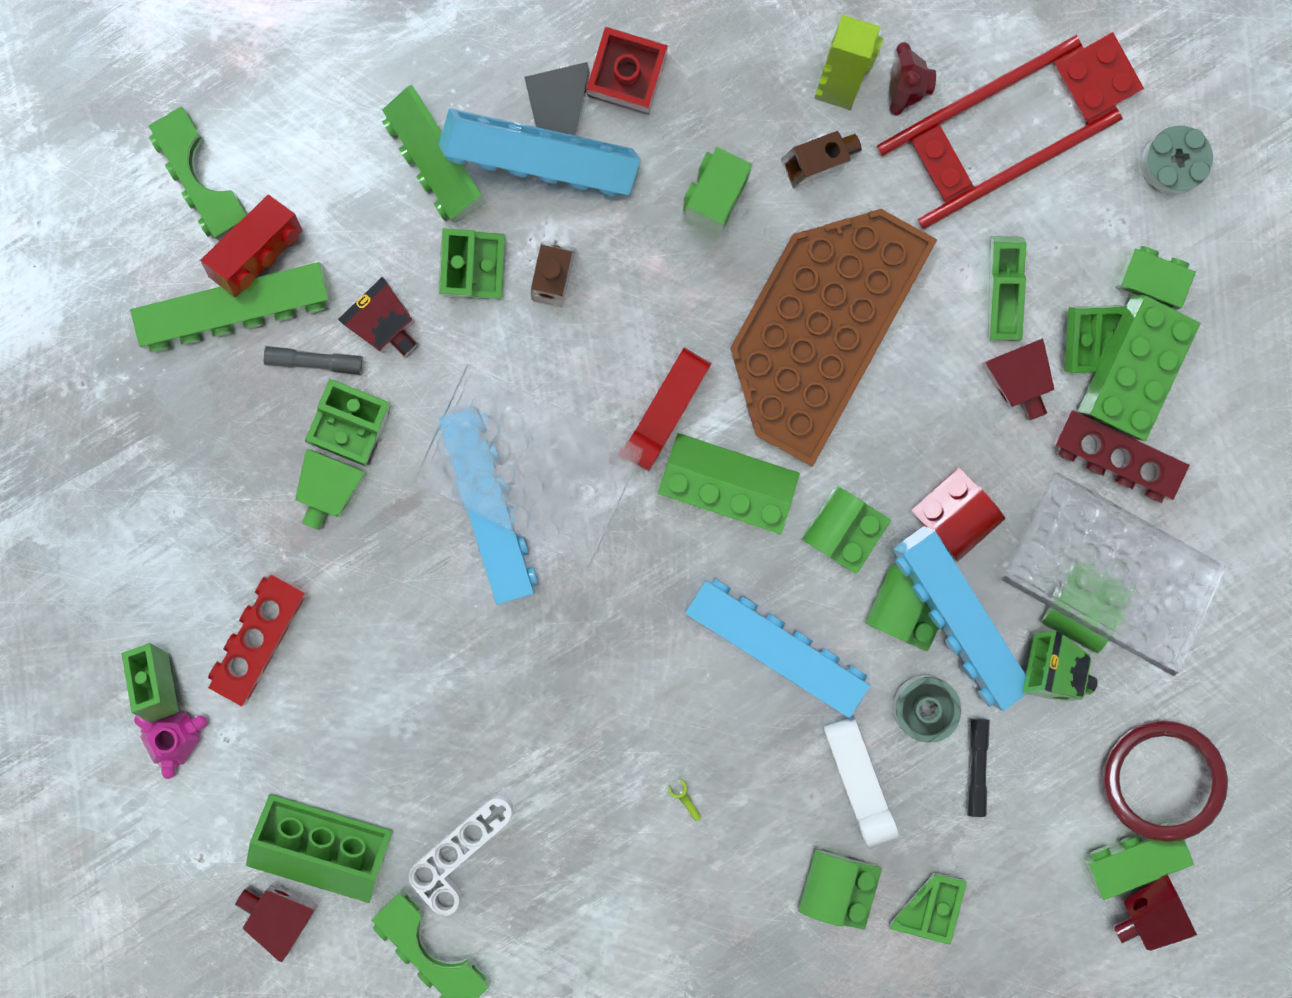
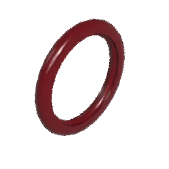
M1162 720L1147 722L1137 726L1117 741L1105 763L1103 784L1105 796L1112 812L1123 825L1145 838L1171 842L1195 836L1214 822L1221 812L1227 797L1228 776L1226 765L1219 750L1207 736L1183 723ZM1167 736L1186 741L1202 754L1210 768L1212 784L1207 803L1196 816L1181 824L1157 825L1142 819L1131 810L1121 793L1120 771L1126 756L1139 743L1150 738Z

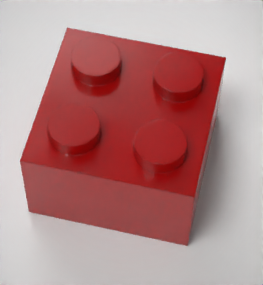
M605 26L587 84V95L649 113L668 52V45Z

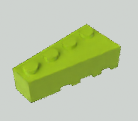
M842 14L814 99L851 110L865 72L870 73L879 55L884 39L878 36L881 26Z

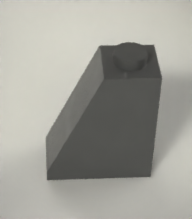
M588 62L524 77L536 127L574 136L578 135L590 74Z

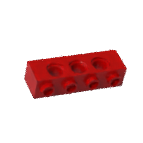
M276 573L270 574L269 578L264 576L255 590V594L259 596L253 607L248 604L239 619V622L243 623L237 635L234 633L230 635L223 650L227 651L222 663L217 661L211 669L208 678L212 681L208 688L241 707L246 705L309 592ZM267 601H274L279 607V614L275 619L268 618L264 613V605ZM252 629H257L263 634L264 640L260 647L251 645L248 640V634ZM237 657L243 658L248 664V670L245 675H239L233 670V661Z

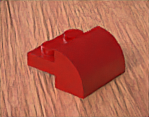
M960 468L955 470L911 510L925 527L936 531L949 554L957 562L1006 519L991 498Z

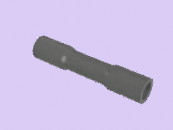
M265 346L263 363L269 366L304 367L361 375L363 356L341 353H315L297 351L292 348Z

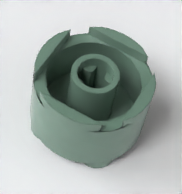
M1183 125L1172 126L1161 131L1148 142L1141 155V170L1145 180L1154 188L1167 195L1182 194L1201 184L1208 177L1213 163L1212 148L1203 132ZM1174 155L1182 159V164L1179 166L1176 162H1171V157Z
M920 675L907 680L898 689L893 700V712L899 727L911 738L921 742H939L949 737L956 730L961 716V701L953 687L942 679L931 675ZM925 701L929 704L934 702V705L931 707L933 713L930 716L925 713L920 715L923 709L921 704Z

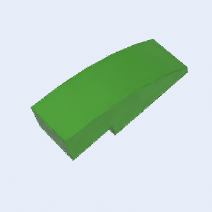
M991 236L989 271L990 340H1022L1026 288V241L1024 237Z

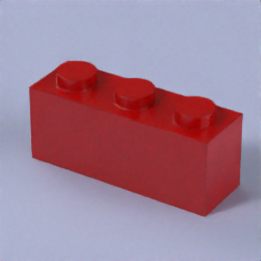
M268 194L200 261L208 277L232 296L236 297L242 290L247 289L266 267L271 266L276 257L288 245L293 244L303 230L296 214Z

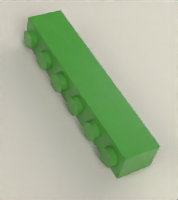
M316 262L256 277L247 289L242 290L236 297L220 286L132 308L130 312L139 347L149 348L150 353L169 349L168 343L178 340L181 341V345L200 341L199 335L212 332L213 337L232 333L231 327L242 324L244 329L263 325L262 319L275 317V321L290 319L294 317V311L306 309L307 313L322 311L326 309L325 304L332 302L323 264Z

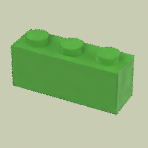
M1163 823L1160 825L1169 826V823ZM1139 835L1124 838L1120 841L1121 846L1110 850L1108 846L1096 849L1090 853V858L1084 860L1096 892L1103 901L1155 881L1166 874L1170 875L1194 865L1185 840L1164 842L1145 837L1140 838Z

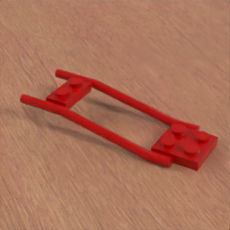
M1113 32L1083 48L1078 36L1074 35L878 144L877 147L882 156H885L912 141L945 201L941 206L918 218L924 230L1123 120L1116 105L1144 90V87ZM1054 62L1088 124L974 187L940 124Z

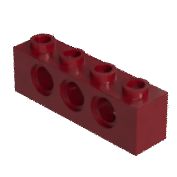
M1073 410L1066 412L1051 444L1052 447L1058 449L1056 455L1071 462L1078 458L1088 463L1086 469L1101 476H1104L1106 471L1117 477L1116 483L1131 490L1136 485L1146 490L1144 496L1159 503H1162L1164 499L1174 500L1190 466L1179 459ZM1087 435L1092 436L1097 442V448L1092 454L1086 453L1082 448V440ZM1116 449L1122 450L1126 455V462L1120 468L1114 466L1111 461V455ZM1145 463H1150L1155 468V476L1150 481L1144 480L1141 476V468Z

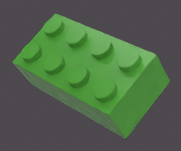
M716 147L713 154L707 152L698 169L697 182L699 183L692 182L683 199V211L686 212L685 221L720 238L749 180L753 164L719 147Z
M1131 295L1077 412L1133 439L1147 441L1201 323L1146 295Z

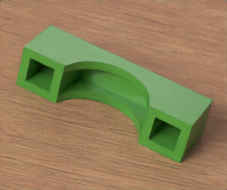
M180 106L148 125L153 133L149 136V140L158 153L163 151L169 162L165 164V167L173 180L177 181L180 179L186 189L181 194L191 209L196 207L202 218L198 220V223L206 236L213 235L215 239L220 241L248 213L235 192L232 190L214 191L207 189L197 179L193 159L198 145L203 140V136L188 111Z
M401 889L372 918L371 921L375 924L373 926L374 931L384 941L390 939L397 947L395 952L399 958L406 964L411 962L419 970L417 975L421 981L429 988L434 986L442 994L440 998H479L489 988L491 981L470 959L448 963L437 960L425 950L419 934L420 922L424 911Z

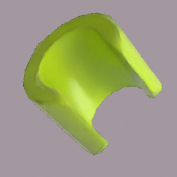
M678 779L684 787L683 793L675 795L670 786H668V792L672 797L679 799L694 821H697L701 818V815L687 794L688 785L685 781Z

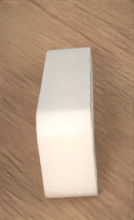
M854 716L824 726L825 735L868 849L899 839L898 830L887 807Z
M496 795L488 799L423 855L411 868L409 882L436 914L449 916L457 910L461 901V892L448 875L507 825L513 814V804L507 797ZM494 804L496 807L503 805L505 807L503 812L504 818L498 815L490 821L488 826L485 819L493 811L491 805ZM474 824L479 826L482 830V837L478 840H470L465 834V828L468 825ZM444 846L454 847L458 853L457 859L454 861L443 859L441 848ZM420 867L429 868L433 873V880L430 882L420 881L416 875L417 869ZM444 891L451 893L454 897V904L449 907L439 904L437 899L439 893Z

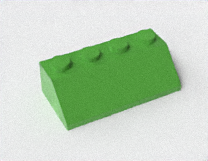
M411 84L382 109L387 117L382 120V123L391 137L398 135L404 144L399 150L407 163L410 165L415 162L421 171L416 177L426 192L432 189L438 200L433 204L443 220L449 216L451 221L455 223L486 202L464 166L446 159V156H444L439 147L442 131L413 85Z
M677 433L657 494L782 534L800 473Z
M269 794L249 843L246 866L370 903L380 876L392 831Z

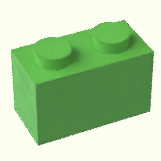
M1141 246L1140 250L1136 248L1131 250L1116 287L1135 295H1146L1174 310L1181 309L1196 271L1188 269L1190 264L1183 260L1171 258L1170 261L1162 259L1158 257V251L1146 246Z
M151 643L121 653L131 713L150 723L179 713L169 654Z

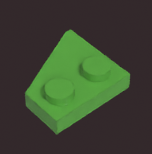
M1126 306L1069 307L1064 371L1070 373L1097 371L1114 334L1113 330L1120 316L1123 315Z
M934 872L890 922L889 928L951 945L967 884L966 880Z

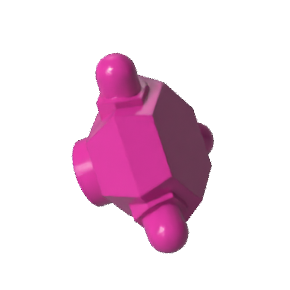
M176 713L151 723L138 716L134 718L135 724L141 728L140 732L142 735L140 738L153 763L161 767V774L165 779H172L176 774V767L184 765L199 741V731L204 729L208 723L206 717L202 715L191 718V716L187 717L186 713Z

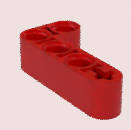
M685 347L682 349L620 456L642 469L650 471L710 368L711 362Z

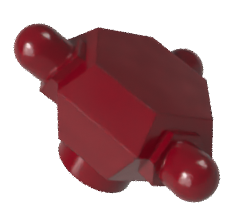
M901 42L897 45L896 51L898 56L891 70L889 90L892 102L889 106V111L895 116L902 114L905 108L921 101L924 94L932 95L936 86V70L929 69L926 61L913 52L907 42Z

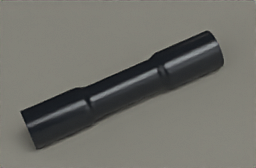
M970 719L969 747L971 749L967 816L986 817L987 815L986 769L990 719Z

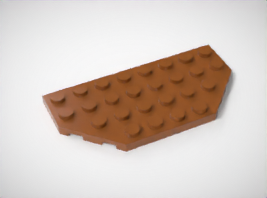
M877 209L814 229L801 231L791 236L730 347L755 436L813 467L937 242L936 238L883 209Z

